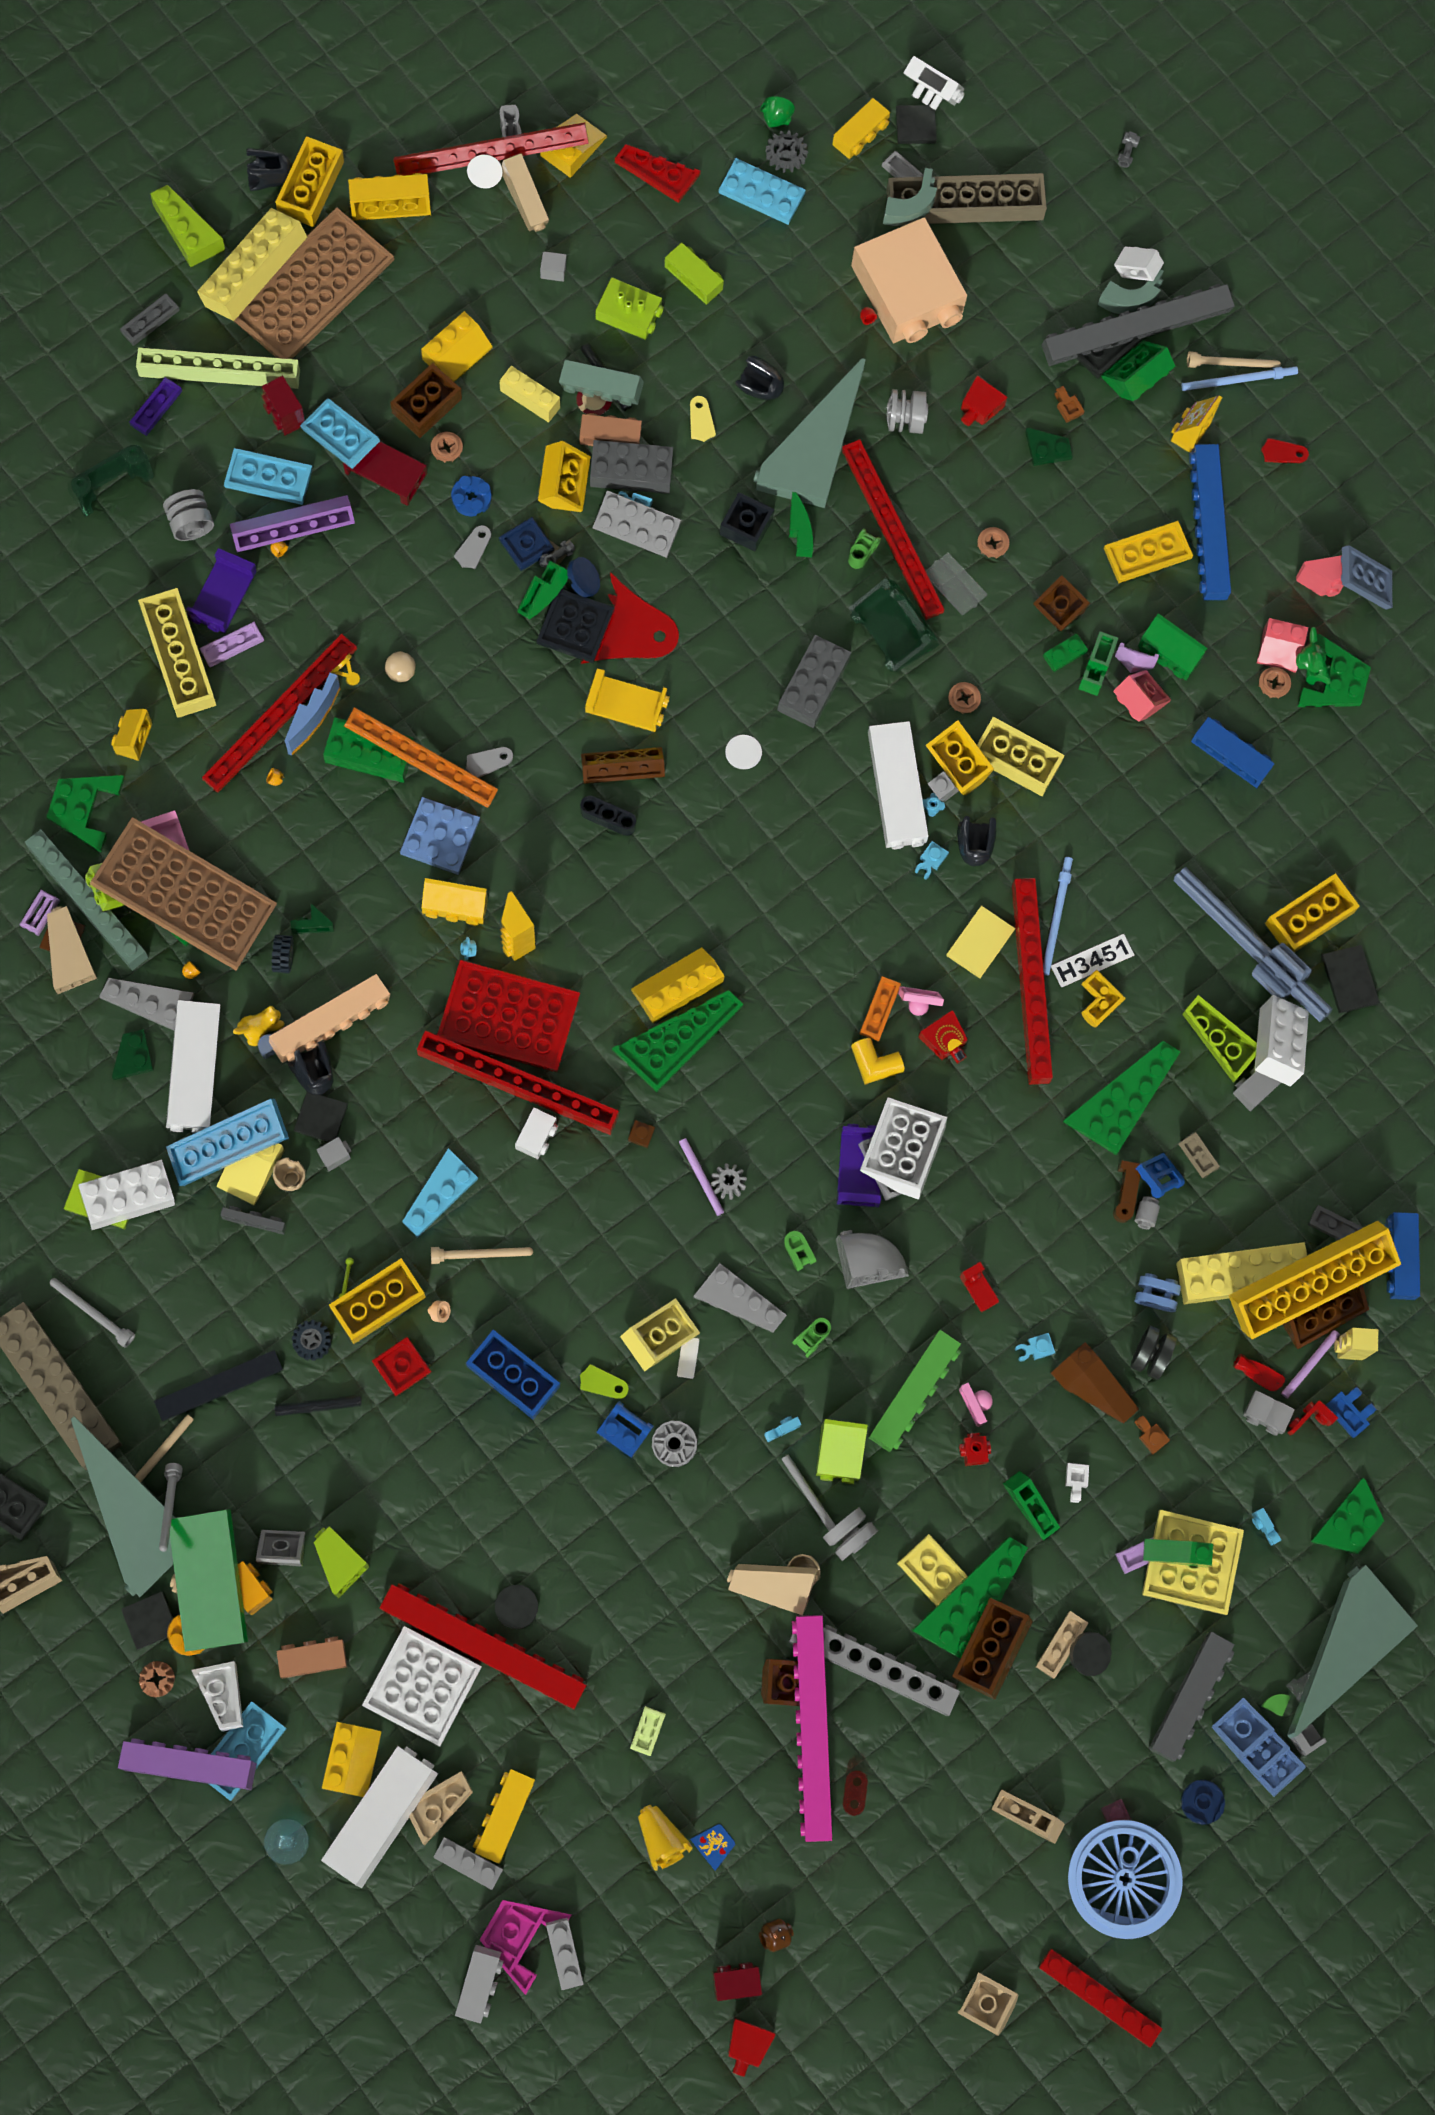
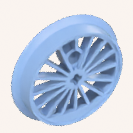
M1118 1820L1096 1827L1080 1841L1070 1861L1068 1884L1076 1909L1089 1925L1111 1937L1134 1939L1155 1932L1173 1915L1182 1893V1870L1173 1847L1155 1829L1139 1822ZM1128 1834V1845L1120 1850L1117 1835ZM1109 1836H1113L1118 1866L1102 1842L1103 1839ZM1134 1836L1145 1841L1139 1852L1132 1847ZM1097 1843L1115 1870L1090 1853ZM1150 1844L1156 1850L1157 1855L1135 1869L1141 1855ZM1127 1850L1131 1851L1134 1855V1860L1129 1864L1123 1859V1854ZM1089 1856L1113 1875L1083 1868L1086 1857ZM1159 1857L1165 1867L1162 1871L1134 1875ZM1082 1871L1112 1879L1082 1885ZM1126 1873L1129 1882H1125L1123 1886V1881L1119 1880V1877L1124 1876ZM1166 1874V1887L1137 1881L1136 1879ZM1113 1883L1087 1901L1083 1888ZM1134 1884L1164 1890L1165 1894L1161 1903ZM1115 1887L1101 1910L1090 1906V1903ZM1132 1888L1157 1905V1909L1150 1916ZM1119 1891L1115 1914L1105 1912ZM1128 1891L1145 1916V1919L1133 1918ZM1123 1892L1128 1917L1119 1915Z

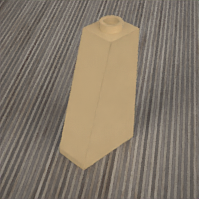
M522 154L503 160L501 166L502 176L528 230H535V232L546 228L545 225H547L549 219Z
M59 906L52 909L51 913L47 914L53 987L57 994L95 980L97 977L67 906Z
M738 1564L735 1570H730L727 1582L730 1583L728 1590L803 1616L818 1569Z

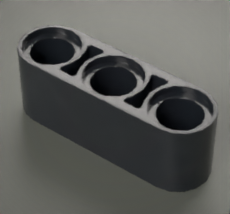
M586 796L581 800L580 812L583 818L625 836L635 832L636 817L634 814L593 796ZM586 805H593L595 808L592 811H587L584 807ZM605 813H611L613 814V817L611 819H606L603 817V815ZM630 821L632 825L630 827H624L622 825V822Z

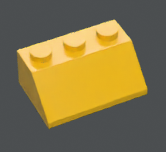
M464 311L421 349L422 360L429 366L433 363L455 382L493 347L480 326Z
M564 441L547 445L538 501L553 509L582 512L591 456Z
M959 720L926 744V747L960 793L965 796L981 785L994 770V767Z
M425 878L421 907L422 914L429 918L445 917L446 920L451 922L462 920L474 926L478 925V923L484 924L488 904L487 889Z
M337 1722L322 1789L364 1797L370 1787L382 1731Z

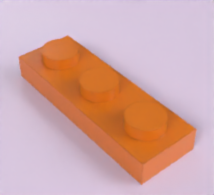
M883 976L881 977L860 1031L861 1035L876 1041L880 1040L901 983Z

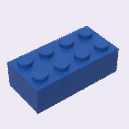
M492 1330L466 1362V1366L533 1420L560 1388V1383L494 1330Z

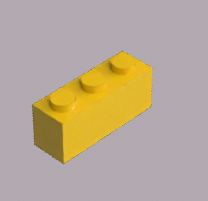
M872 98L834 134L832 145L848 159L853 155H858L867 142L871 143L880 130H885L889 125L890 112Z

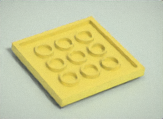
M1159 1510L1153 1539L1212 1543V1566L1205 1568L1149 1561L1142 1595L1228 1615L1244 1530Z

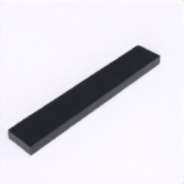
M275 1350L155 1400L154 1403L163 1422L279 1373L283 1369Z

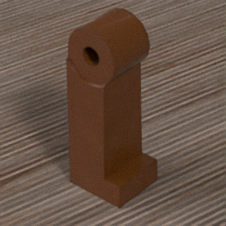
M1123 1160L1119 1162L1117 1170L1118 1172H1123L1118 1206L1113 1211L1115 1220L1120 1223L1127 1222L1134 1214L1140 1174L1136 1170L1140 1164Z

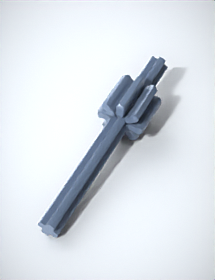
M1184 867L1176 874L1173 881L1259 963L1254 968L1252 976L1271 995L1284 1000L1292 995L1319 1022L1323 1021L1332 1012V1008L1305 983L1312 972L1311 968L1286 944L1281 943L1271 950L1188 868Z

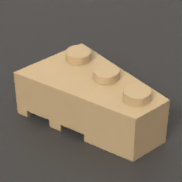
M44 1556L20 1561L17 1564L1 1565L0 1611L4 1614L61 1582L62 1579L53 1561Z

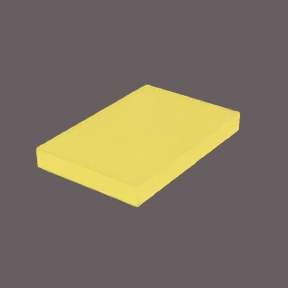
M981 906L946 956L981 979L1015 931V928Z
M930 1534L897 1563L936 1607L963 1579L968 1577Z

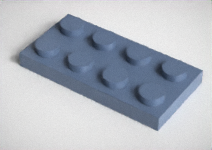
M1349 545L1342 547V585L1385 610L1393 608L1392 570Z

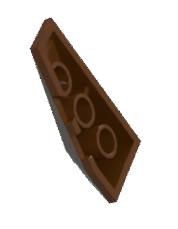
M1086 1342L1050 1373L1066 1391L1077 1395L1085 1402L1094 1405L1121 1423H1125L1139 1410Z

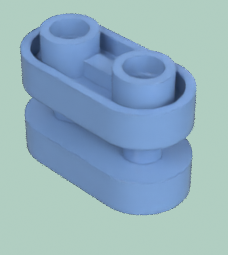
M1150 1273L1140 1276L1138 1286L1144 1288V1291L1136 1293L1135 1302L1162 1311L1176 1312L1178 1303L1172 1300V1297L1180 1295L1181 1286L1178 1285V1281L1173 1279L1160 1280L1157 1279L1158 1276ZM1152 1291L1163 1293L1164 1297L1152 1295Z

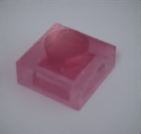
M1122 1799L1101 1808L1107 1823L1118 1820H1131Z

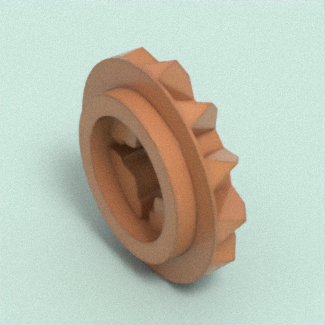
M442 432L433 438L431 451L437 460L439 459L444 463L446 461L453 462L457 457L460 458L463 444L456 434ZM444 441L448 446H452L450 447V453L445 449L442 450L444 448Z
M990 527L980 533L977 547L981 550V554L984 553L988 558L995 557L997 559L1008 550L1009 538L1003 530ZM991 537L994 542H998L995 549L992 545H988Z
M1271 667L1262 672L1259 678V687L1263 694L1268 695L1269 698L1275 697L1279 699L1290 690L1291 679L1283 669ZM1277 677L1276 680L1279 685L1272 689V683L1270 682Z
M967 682L954 685L948 696L949 705L954 708V711H959L962 714L971 713L977 709L981 701V695L977 687ZM961 693L964 694L965 697H970L967 700L968 704H966L964 701L959 700L961 699Z
M159 1661L146 1665L141 1671L139 1678L141 1689L151 1697L166 1695L170 1692L175 1682L172 1668L168 1664ZM154 1670H156L158 1676H166V1678L159 1681V1689L154 1682H148V1680L154 1677Z

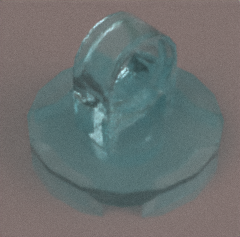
M292 1819L280 1820L267 1830L264 1838V1847L267 1855L274 1862L282 1865L293 1864L306 1854L309 1847V1835L301 1823Z

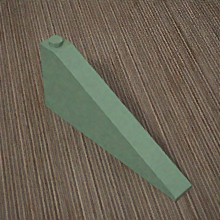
M862 358L762 463L760 471L756 470L753 482L757 483V491L791 499L792 492H796L803 503L825 508L866 359Z
M73 1416L71 1422L124 1582L127 1584L124 1588L132 1596L137 1594L141 1597L173 1565L170 1535L168 1549L165 1552L159 1550L164 1506Z
M1366 1565L1361 1568L1354 1567L1347 1573L1349 1578L1343 1582L1287 1734L1290 1739L1298 1736L1418 1626Z

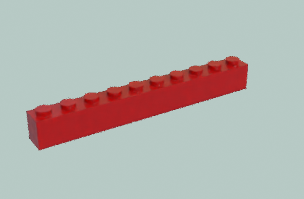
M1035 878L1015 879L1012 884L1028 1084H1049L1053 1076Z
M428 1031L424 1032L417 1047L418 1056L608 1135H611L619 1117V1111Z
M399 1583L397 1587L391 1585L380 1606L382 1611L575 1710L586 1688V1685L583 1684V1678L572 1674L571 1677L564 1674L565 1669L554 1663L552 1667L545 1664L546 1659L537 1654H533L532 1657L525 1654V1648L515 1643L513 1647L506 1644L507 1639L496 1633L494 1636L487 1634V1629L479 1624H475L474 1627L467 1624V1618L457 1613L455 1617L448 1614L446 1607L438 1603L436 1606L429 1604V1599L421 1594H417L416 1597L409 1594L410 1589Z

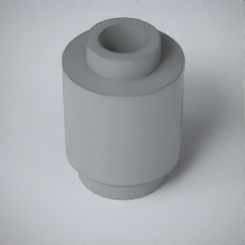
M1143 1197L1142 1201L1139 1202L1135 1217L1138 1227L1142 1229L1155 1227L1160 1209L1157 1199Z

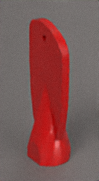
M1239 1354L1233 1364L1234 1368L1242 1370L1252 1381L1269 1391L1278 1390L1285 1382L1283 1375L1259 1362L1248 1360L1243 1354Z

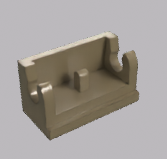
M1196 1132L1179 1143V1146L1202 1178H1206L1209 1174L1220 1168Z

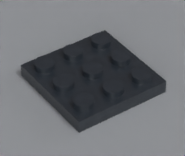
M561 589L552 601L537 638V644L594 664L615 607Z

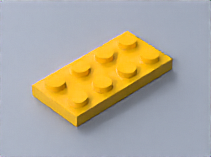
M1178 521L1104 546V551L1118 583L1190 560L1193 557Z

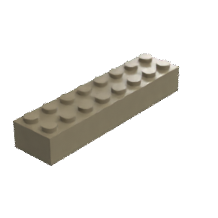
M1044 174L937 176L934 182V187L937 188L935 201L925 219L928 224L1043 220L1047 209ZM923 177L889 178L887 199L888 197L897 199L914 197L921 189Z
M22 1302L0 1317L1 1349L82 1468L87 1470L71 1422L73 1416L111 1453L121 1447L122 1443L29 1307Z

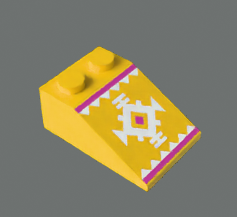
M1215 396L1195 402L1191 409L1187 407L1181 417L1183 421L1181 423L1177 422L1171 431L1173 433L1171 442L1189 453L1192 452L1194 446L1198 444L1212 423L1223 397Z

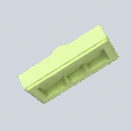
M645 1706L630 1749L651 1756L666 1714Z

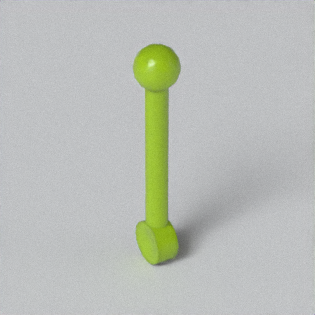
M347 1258L345 1261L347 1266L342 1293L339 1294V1298L346 1294L350 1268L354 1263L352 1258Z

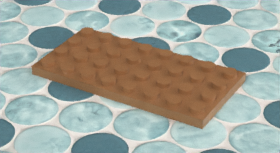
M336 208L307 235L305 241L234 322L276 358L293 359L394 261V256L341 210Z
M133 817L90 882V885L234 970H237L277 905L273 900Z

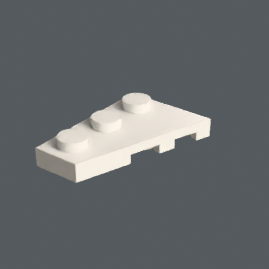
M235 1661L192 1670L219 1729L227 1731L242 1728L243 1719L237 1664Z

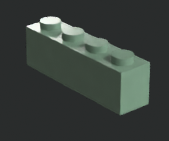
M569 360L564 361L559 379L560 385L566 392H582L587 397H594L596 395L610 402L614 399L627 406H631V404L638 405L644 381L638 375Z

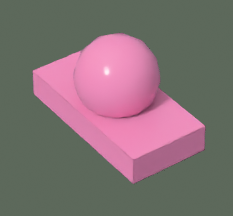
M902 986L899 988L898 994L904 1001H910L909 1010L916 1016H922L927 1013L929 1004L943 1006L944 999L939 992Z
M966 1383L959 1388V1391L976 1426L979 1427L987 1422L982 1411H986L992 1406L993 1399L990 1393L984 1390L973 1393L969 1383Z

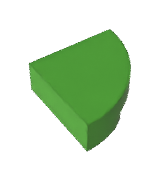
M1285 1694L1271 1696L1264 1701L1261 1707L1278 1716H1283L1291 1696Z

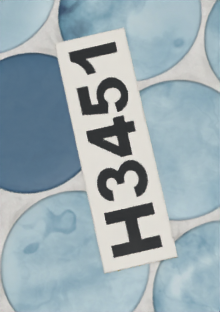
M1122 934L1051 965V968L1062 988L1091 975L1096 969L1098 971L1103 970L1135 955L1125 935Z

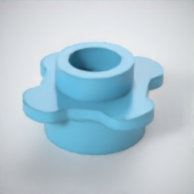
M931 793L929 798L922 800L925 811L931 817L935 816L939 810H944L945 803L941 802L935 793Z
M466 937V940H463V943L460 945V951L464 955L465 960H468V957L476 956V943L474 940H470L469 937Z

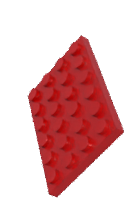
M460 960L437 1036L466 1048L558 1072L580 992Z

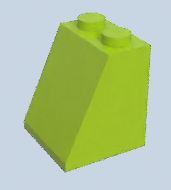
M828 1419L823 1421L816 1476H820V1480L833 1481V1478L842 1479V1483L854 1484V1481H859L868 1425Z
M329 1526L327 1529L322 1528L315 1535L316 1540L314 1544L332 1593L340 1598L369 1568V1565Z

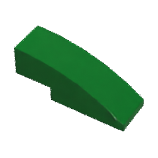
M792 492L789 537L797 538V557L812 558L813 534L811 523L801 499L796 492Z
M549 561L542 577L534 576L517 612L528 619L540 613L566 584L568 580L567 569Z
M1099 632L1078 688L1079 690L1098 695L1118 641L1117 637Z

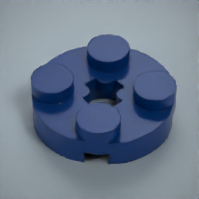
M462 476L455 483L451 492L452 502L456 510L462 515L470 517L477 516L482 511L484 513L489 508L492 500L489 484L483 479L474 476ZM475 493L477 497L468 500L467 494Z

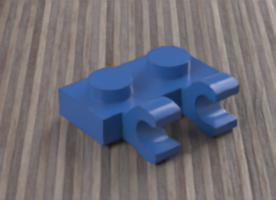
M1358 1387L1351 1390L1346 1396L1341 1391L1325 1405L1338 1417L1337 1421L1352 1438H1355L1370 1425L1366 1419L1377 1410L1370 1403L1359 1412L1352 1404L1362 1394Z

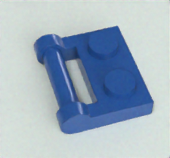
M1164 1153L1141 1163L1136 1168L1142 1179L1150 1186L1151 1194L1155 1198H1160L1165 1192L1173 1188H1180L1185 1183L1182 1175ZM1166 1176L1171 1178L1170 1181L1164 1184L1158 1181Z
M619 1401L598 1429L597 1434L632 1458L654 1426L649 1422L648 1424L627 1410L624 1404ZM620 1414L641 1429V1434L639 1436L617 1421L615 1419L616 1416Z

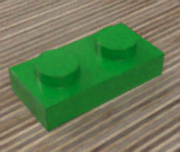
M1075 634L1045 652L1043 657L1053 672L1087 653L1088 649L1078 634Z

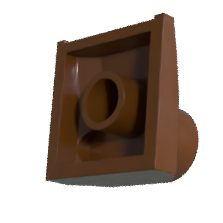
M1061 575L1033 605L1062 632L1079 615L1085 612L1090 602Z
M766 1659L762 1671L761 1688L764 1704L800 1706V1701H795V1688H799V1679H794V1666L798 1665V1661Z

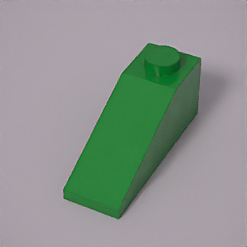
M1019 1471L1003 1483L1012 1500L1042 1540H1045L1060 1528L1028 1476Z
M1144 1539L1143 1561L1205 1568L1212 1566V1543Z

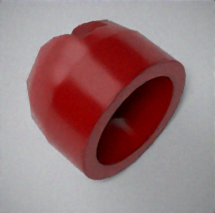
M865 307L860 312V318L865 325L872 324L877 319V315L872 308Z

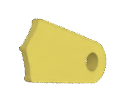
M702 396L694 397L690 402L691 439L705 442L715 437L716 433L708 401ZM700 403L703 407L697 408L695 405Z

